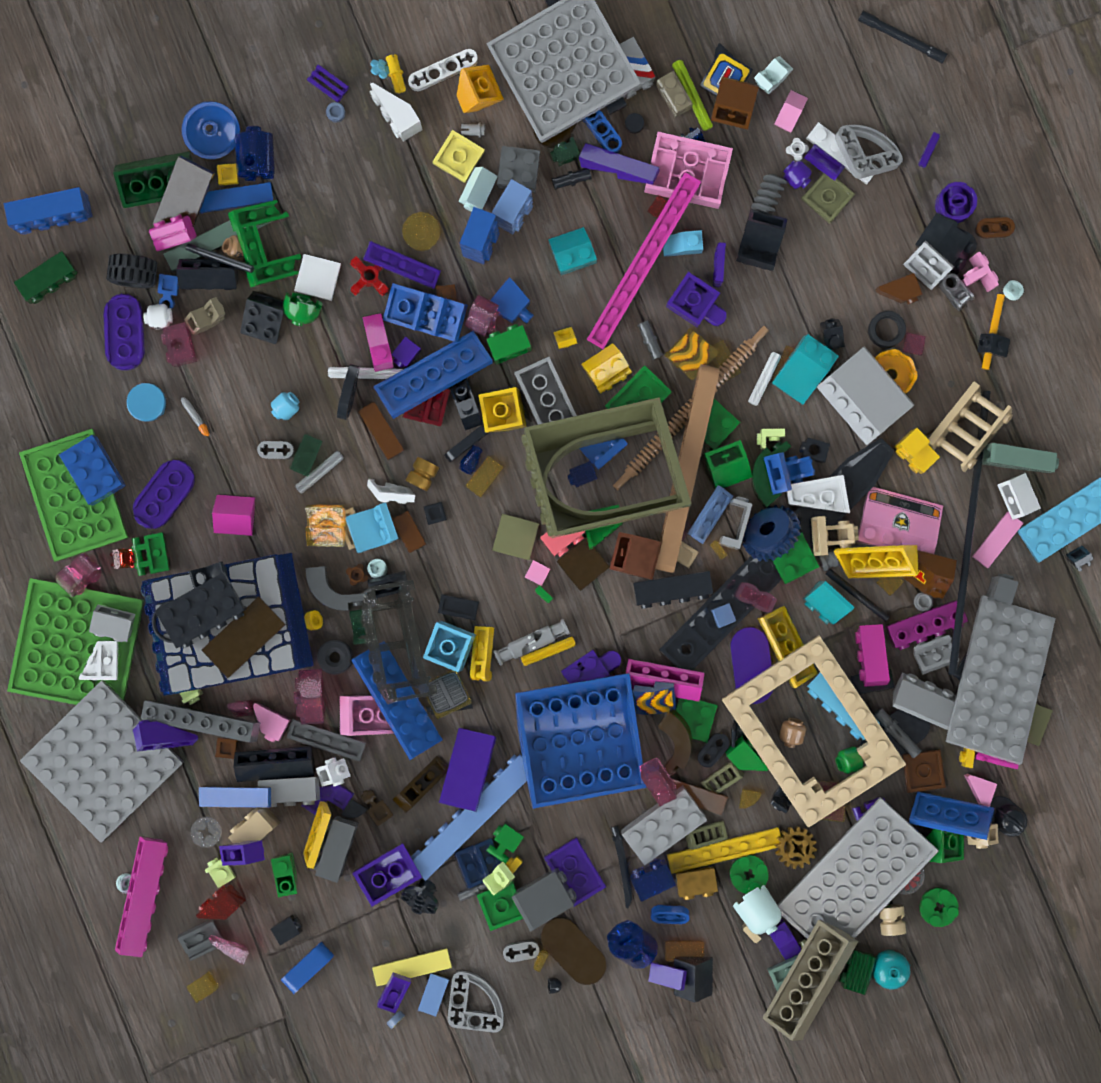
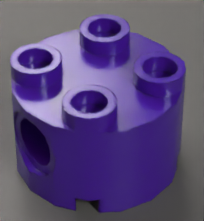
M964 182L948 184L937 195L935 200L936 212L957 223L965 221L977 206L975 191Z

